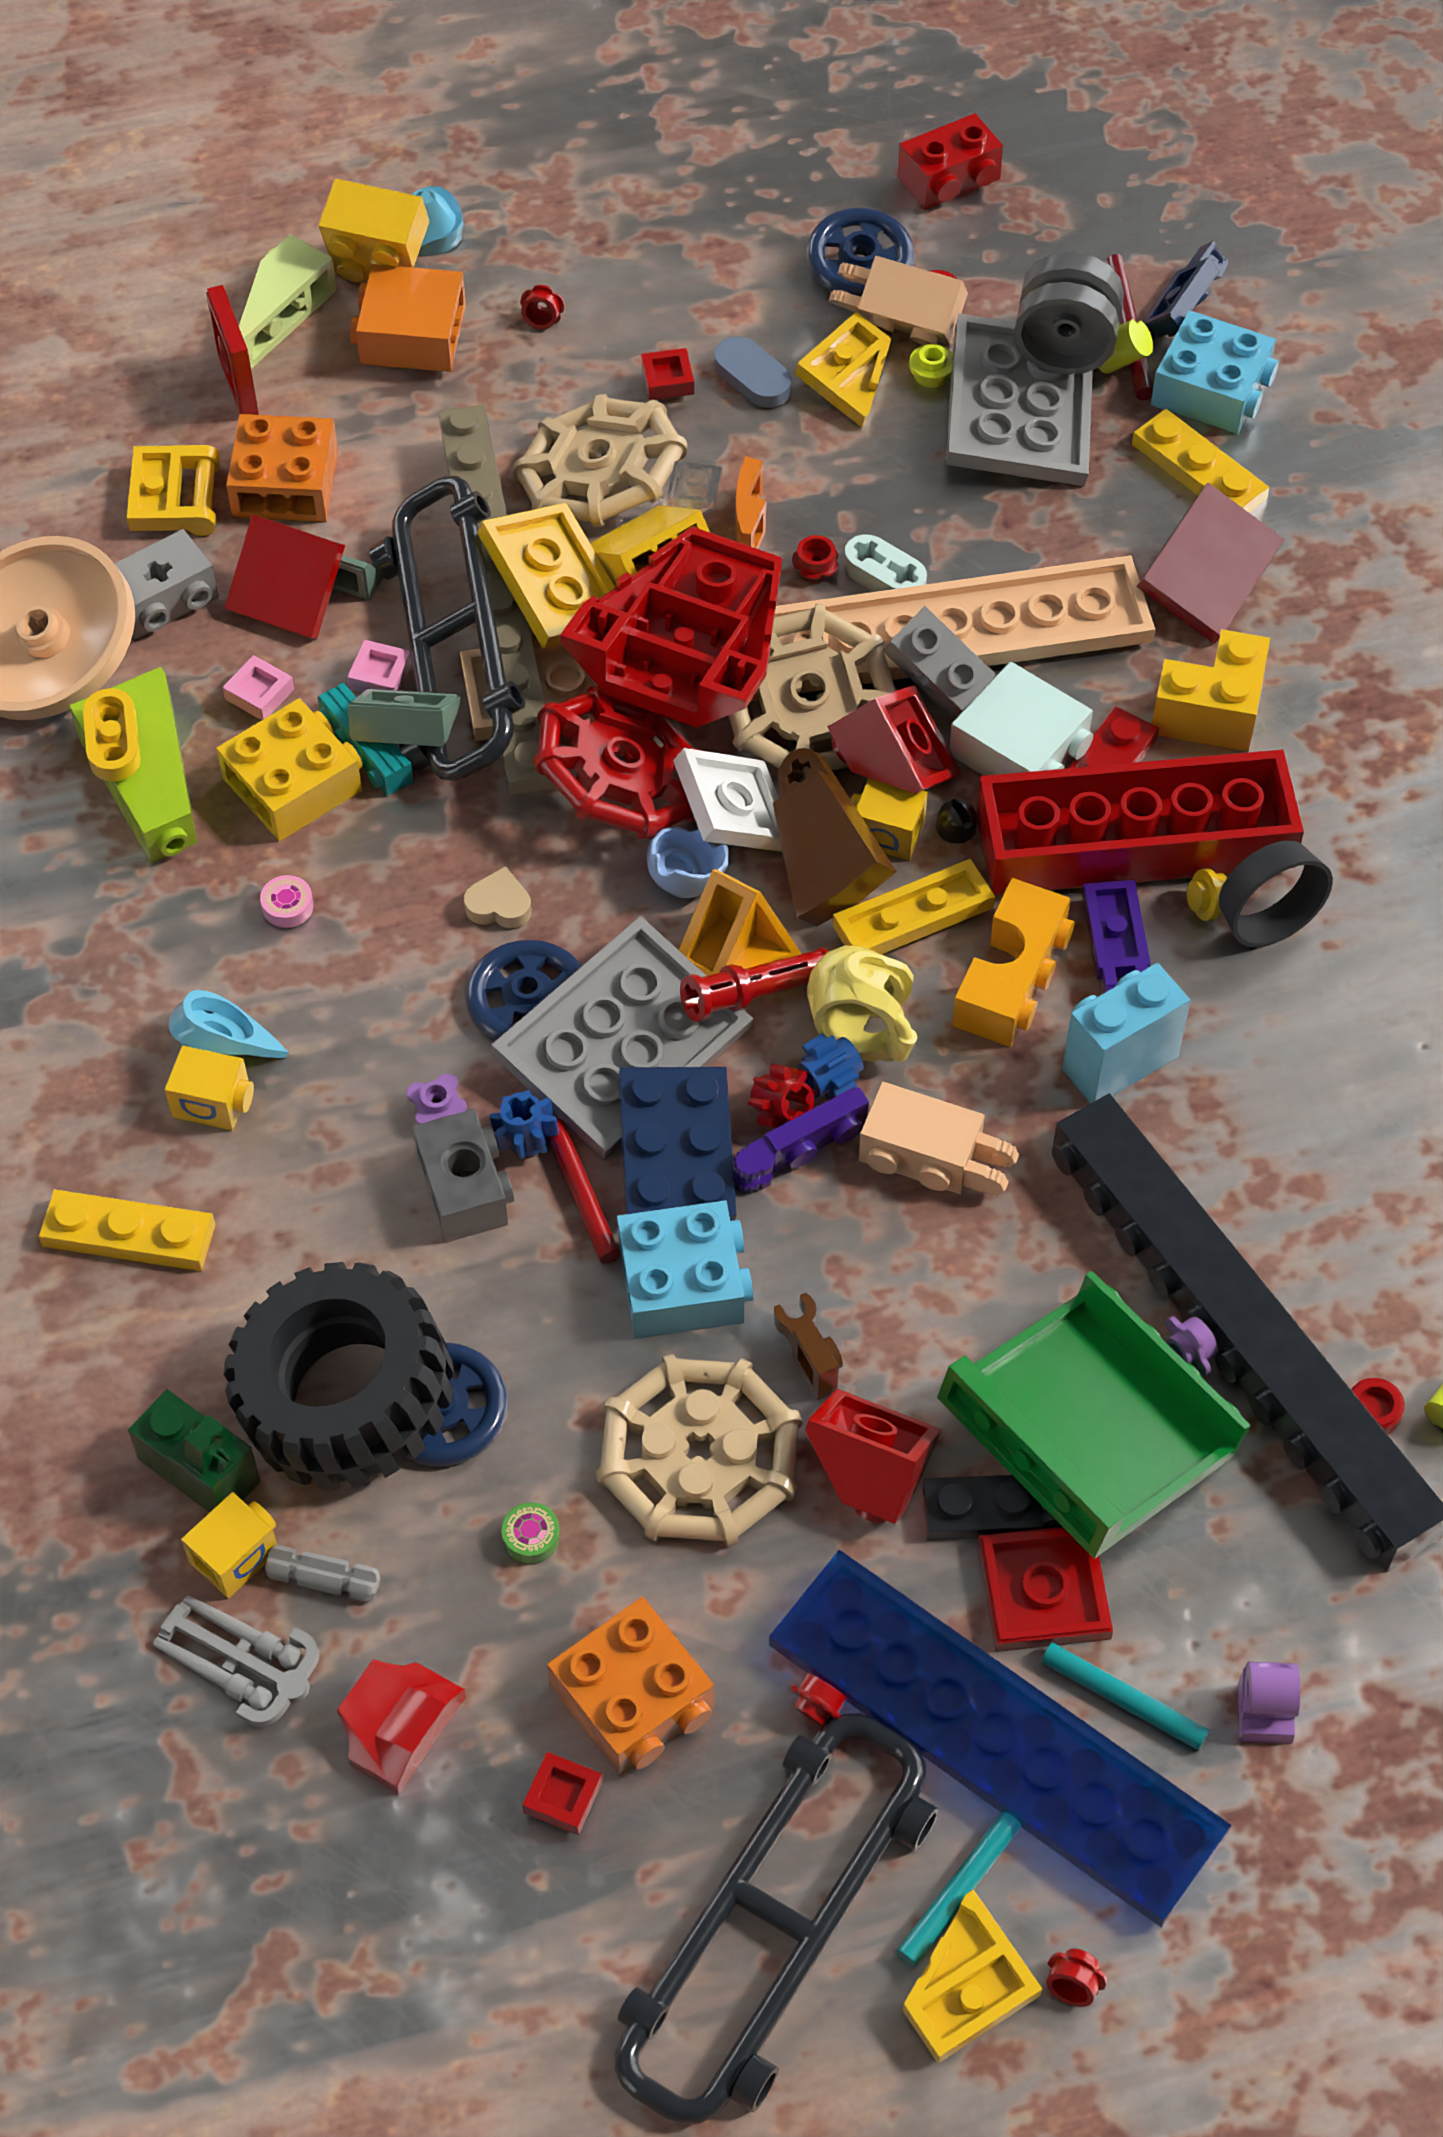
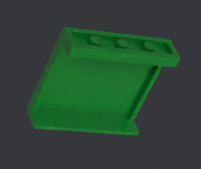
M1093 1271L1085 1275L1080 1290L1075 1297L976 1363H973L964 1355L949 1365L937 1395V1399L1094 1559L1235 1457L1251 1426L1233 1404L1225 1401L1201 1377L1193 1365L1185 1362L1161 1338L1154 1327L1146 1324L1122 1301L1118 1292L1112 1287L1107 1286Z

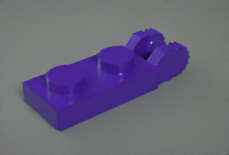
M1134 880L1083 884L1082 900L1097 980H1101V994L1114 988L1117 984V978H1123L1126 974L1135 970L1142 972L1151 966Z
M855 1086L766 1133L764 1137L747 1145L746 1149L742 1148L740 1152H737V1156L734 1157L735 1187L739 1189L738 1191H743L744 1194L750 1193V1195L752 1192L757 1193L758 1189L763 1190L771 1185L774 1172L788 1165L793 1169L801 1167L817 1155L818 1149L834 1141L837 1144H843L856 1137L863 1129L869 1108V1100L861 1088Z

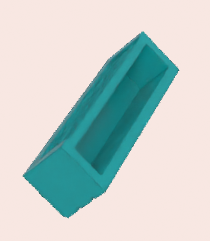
M344 682L317 697L318 711L330 723L334 736L342 744L345 742L350 743L357 751L362 761V767L366 770L367 776L375 788L380 787L388 797L414 782L411 762L401 753L395 743L365 742L351 739L348 705L356 699V696Z

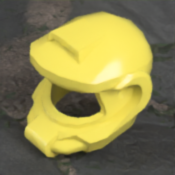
M845 945L827 952L812 969L807 987V997L814 1025L819 1035L824 1033L827 1038L833 1035L836 1040L840 1037L847 1038L855 1046L861 1059L864 1061H905L917 1040V1034L911 1029L910 1023L904 1017L901 1008L911 995L914 975L908 966L860 946ZM880 1016L888 1027L879 1033L864 1031V1026L869 1017Z

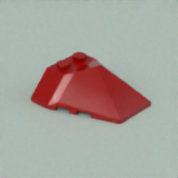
M692 526L650 555L649 564L634 575L626 572L616 579V587L601 598L593 595L583 602L561 633L560 643L605 695L696 728L744 710L767 675L782 557Z

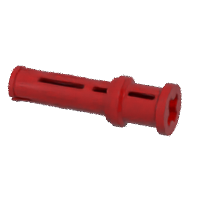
M821 947L815 951L778 959L746 969L742 966L730 964L722 967L719 973L709 976L687 975L680 983V998L683 1009L692 1021L701 1022L708 1019L711 1013L730 1009L733 1012L742 1011L751 1004L752 999L808 985L812 969L829 951Z

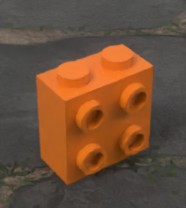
M372 264L368 282H361L359 287L358 306L360 316L352 317L350 327L351 344L358 345L360 364L451 372L466 307L463 272Z
M239 414L226 485L232 518L251 519L253 514L271 520L327 522L338 456L334 418Z
M644 1596L637 1599L547 1663L549 1686L619 1776L633 1766L636 1769H642L651 1764L663 1752L665 1748L664 1743L681 1731L684 1734H690L699 1729L711 1717L713 1713L711 1709L715 1707V1684Z

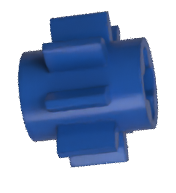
M822 1033L802 1045L806 1055L801 1057L802 1061L797 1064V1069L808 1072L804 1083L809 1085L812 1090L817 1091V1095L814 1097L819 1098L825 1095L829 1099L855 1086L858 1088L854 1080L859 1078L858 1073L863 1071V1061L855 1046L847 1038L840 1037L836 1040L833 1035L827 1038Z
M530 1090L515 1093L509 1097H502L503 1103L500 1107V1113H492L489 1116L499 1151L510 1147L518 1155V1158L522 1160L524 1157L534 1156L540 1152L546 1153L547 1136L559 1135L551 1100L546 1098L539 1102L530 1093Z

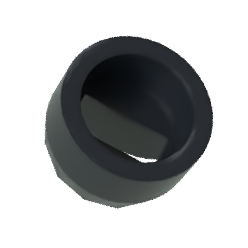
M954 798L940 807L937 813L936 830L942 839L957 844L967 842L975 835L977 814L971 803L965 799ZM959 815H961L967 821V823L963 825V822Z

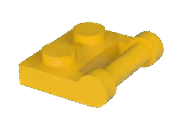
M209 445L133 446L127 509L129 531L184 529L197 536L212 534L215 530L216 515L212 511L214 473L220 468L221 454L219 450ZM183 469H194L196 471L193 506L179 507Z

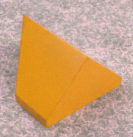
M717 869L711 871L679 948V951L706 976L719 973L722 967L730 964L742 966L746 969L802 954L760 891Z

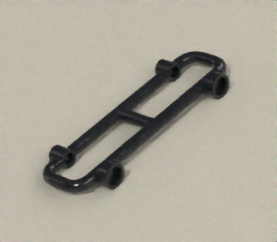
M459 476L438 478L409 495L402 501L392 519V537L387 536L369 548L371 561L383 578L391 580L396 576L399 577L417 692L437 693L430 648L476 623L488 692L483 696V704L493 720L491 737L481 747L454 761L448 759L446 743L443 746L399 744L401 753L411 762L414 770L420 771L430 766L436 776L447 781H457L466 778L499 759L509 747L513 736L514 722L512 714L525 708V699L518 686L512 681L506 683L482 542L477 534L479 530L478 523L491 516L490 507L483 495L478 491L472 492L468 482ZM448 495H453L455 503L450 505V513L460 531L472 602L426 627L411 535V524L415 516L423 509Z
M861 1713L843 1714L838 1719L833 1718L829 1720L818 1731L812 1741L802 1735H799L793 1741L783 1761V1767L792 1772L650 1993L648 1994L636 1987L623 2003L618 2014V2021L628 2027L622 2034L615 2051V2072L621 2086L634 2099L664 2118L682 2125L701 2124L714 2118L727 2105L730 2099L752 2113L761 2106L779 2072L778 2066L758 2055L891 1840L894 1838L910 1849L917 1851L930 1833L938 1816L939 1808L919 1797L927 1778L926 1762L918 1746L909 1738L875 1718ZM857 1737L897 1759L902 1766L903 1775L813 1920H810L750 1884V1882L812 1785L817 1784L824 1775L837 1746L847 1738ZM737 1904L798 1941V1944L707 2089L698 2097L683 2098L647 2076L640 2067L639 2057L647 2042L652 2040L663 2026L670 2006Z

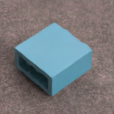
M1189 310L1156 371L1151 405L1164 410L1168 409L1170 412L1238 434L1246 417L1255 418L1263 397V391H1260L1262 386L1270 387L1275 378L1279 365V360L1273 358L1276 338Z
M1158 962L1142 972L1135 970L1126 974L1114 988L1099 997L1092 995L1083 999L1071 1012L1062 1065L1063 1072L1090 1104L1108 1093L1114 1096L1178 1058L1191 999Z
M726 1200L617 1216L618 1242L634 1339L744 1323V1302L753 1301L752 1280L749 1268L739 1269L736 1253L744 1252L743 1232L740 1220L730 1221Z

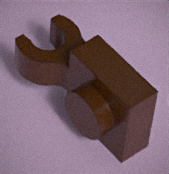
M805 1292L800 1295L799 1306L804 1315L800 1318H790L785 1314L783 1307L778 1304L774 1306V1324L776 1329L788 1339L792 1346L794 1360L817 1400H820L838 1389L839 1368L843 1367V1360L834 1340L830 1336L823 1338L816 1327V1304L813 1298Z

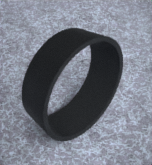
M1295 841L1276 842L1252 853L1230 873L1220 891L1219 907L1235 938L1241 944L1249 947L1272 945L1298 932L1319 913L1332 890L1333 876L1330 869L1302 844ZM1304 865L1302 874L1296 884L1278 902L1260 912L1240 915L1248 899L1265 882L1287 869Z

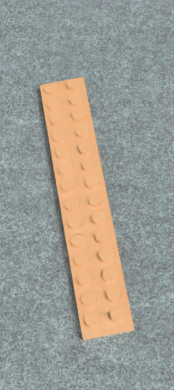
M1131 555L776 606L775 617L812 609L815 607V603L824 604L827 611L873 636L879 634L886 642L883 647L884 649L925 605L987 666L1006 664L1010 661L1019 662L1153 642L1155 627L1144 593L1136 587L1140 580ZM810 630L781 636L778 639L782 645L809 639ZM823 633L822 640L829 643L828 647L839 654L840 650L849 654L854 649L828 633ZM538 640L532 641L545 704L550 702L558 704L586 693L590 686H597L563 645L543 649ZM480 648L460 651L461 667L475 741L489 739L493 732V720L483 704V696L488 692ZM885 654L893 680L910 678ZM867 662L856 666L861 685L873 683ZM810 680L802 681V688L797 694L821 691L822 688L821 686L813 687ZM757 692L754 694L751 701L759 700ZM588 714L580 716L583 720L590 718V723L595 721L594 717Z

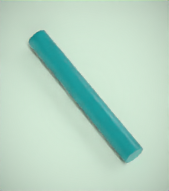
M1053 1642L1049 1645L1042 1658L1041 1663L1198 1751H1200L1210 1732V1729Z
M1008 1809L1003 1810L897 1948L896 1954L905 1963L912 1967L918 1964L957 1913L965 1895L976 1888L1024 1825L1021 1818Z

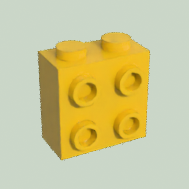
M657 505L590 544L616 587V579L626 572L634 575L649 564L650 555L693 526L707 532L710 531L699 509Z
M300 698L216 748L222 778L279 842L362 791L359 769L363 765L357 751L348 742L342 744L334 736L332 727L326 717L320 711L313 713Z

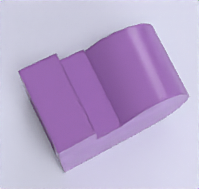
M1248 1661L1246 1667L1243 1668L1237 1685L1240 1742L1293 1744L1295 1737L1294 1719L1298 1717L1300 1709V1674L1298 1664Z

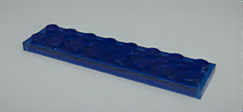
M840 1549L769 1635L770 1647L805 1672L815 1675L847 1697L846 1701L866 1716L877 1719L905 1736L918 1746L923 1757L1001 1813L1006 1812L1012 1815L1021 1824L1023 1829L1161 1928L1229 1834L1232 1826L1230 1823Z

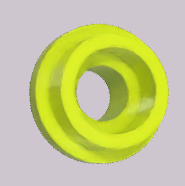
M922 345L916 348L910 356V371L920 385L930 388L940 387L951 377L953 353L942 345Z

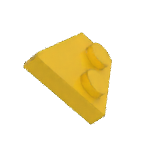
M856 311L797 363L795 375L862 428L866 425L891 338Z
M974 1889L963 1898L956 1916L944 1937L942 1936L930 1956L927 1967L922 1976L917 1979L903 2005L904 2014L938 2064L1040 1997L1042 1993V1987Z

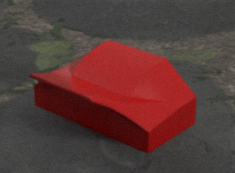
M373 1659L337 1709L349 1739V1764L399 1795L465 1700V1689L417 1662L397 1665Z

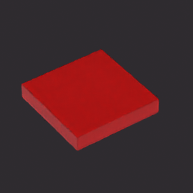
M223 285L207 288L206 297L216 352L239 414L259 415L248 349Z
M252 514L224 608L306 637L317 639L345 545Z
M1064 1527L979 1536L978 1549L996 1652L1049 1646L1052 1642L1057 1645L1112 1639L1113 1626L1100 1557L1098 1556L1094 1559Z

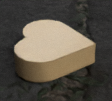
M506 866L473 884L464 895L467 917L480 925L497 922L505 928H518L527 923L532 915L531 898L528 892Z

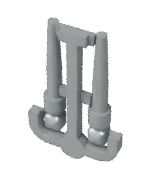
M189 1595L184 1598L180 1605L177 1604L161 1625L159 1636L153 1642L154 1647L224 1688L228 1696L241 1703L247 1700L249 1703H242L235 1713L238 1718L257 1727L269 1726L282 1717L291 1703H298L306 1698L310 1689L307 1679L319 1661V1649L311 1635L295 1627L289 1635V1644L284 1646L283 1639L268 1631L262 1633ZM193 1610L241 1640L235 1646L186 1619V1617ZM176 1631H179L226 1657L227 1660L222 1665V1668L208 1660L169 1642ZM254 1646L256 1653L269 1660L277 1658L281 1666L288 1671L283 1673L249 1654L248 1651ZM299 1648L306 1650L304 1658ZM238 1665L276 1685L279 1694L275 1700L268 1689L261 1686L253 1687L254 1682L239 1673L233 1675Z

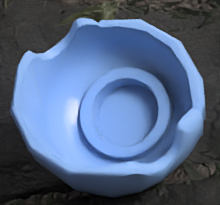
M681 827L664 828L658 832L647 847L648 870L652 879L660 888L676 897L691 898L701 896L711 871L717 869L723 873L728 866V847L726 844H721L717 847L712 842L703 841L699 829L688 831Z

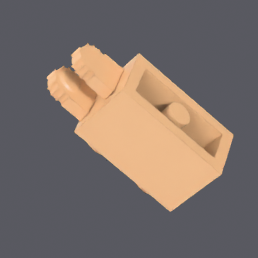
M876 255L871 269L848 263L840 264L837 274L850 282L864 284L865 288L862 297L842 290L831 291L828 301L833 305L861 313L863 317L885 334L891 335L894 329L910 333V339L922 345L937 344V342L951 345L957 315L962 313L968 295L962 280Z
M883 1081L860 1133L859 1161L867 1163L878 1172L884 1174L897 1173L918 1180L929 1189L936 1191L949 1190L961 1194L965 1186L980 1192L1000 1196L1006 1190L1009 1182L1005 1174L995 1168L992 1169L987 1165L974 1162V1159L992 1165L996 1164L999 1167L1011 1168L1013 1164H1016L1019 1153L1016 1146L1011 1145L1012 1143L1001 1141L999 1138L983 1133L985 1114Z

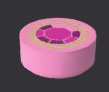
M291 875L276 877L263 887L260 894L263 915L274 926L281 928L296 927L304 923L313 912L314 903L311 889L299 877Z

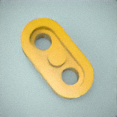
M107 688L96 691L87 698L83 705L86 753L92 772L98 778L106 781H121L133 775L141 763L134 703L126 692L119 689Z

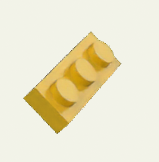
M1168 409L1163 410L1134 431L1132 446L1196 495L1199 494L1207 483H1210L1249 513L1267 500L1270 488L1268 485Z
M970 858L833 914V928L844 946H860L884 954L993 909L995 896Z
M54 1189L39 1238L42 1247L202 1272L215 1228V1220L212 1213Z

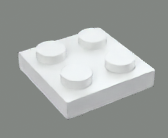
M683 748L673 762L703 841L783 852L773 808V802L779 799L765 761Z

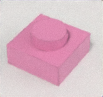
M364 640L347 676L349 689L362 693L367 689L400 691L412 665L411 652Z
M253 655L222 688L225 700L263 720L270 716L294 690L292 676Z

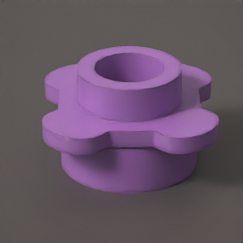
M441 1074L437 1080L425 1084L415 1082L408 1087L407 1098L415 1104L417 1124L467 1111L466 1102L458 1096L456 1090L458 1088V1080L455 1076ZM434 1098L442 1099L439 1103L432 1102Z
M1174 1316L1168 1318L1165 1324L1171 1337L1167 1339L1166 1343L1185 1362L1193 1365L1201 1375L1205 1376L1210 1373L1211 1366L1208 1360L1216 1355L1218 1346L1207 1325L1197 1317H1191L1183 1323H1180Z

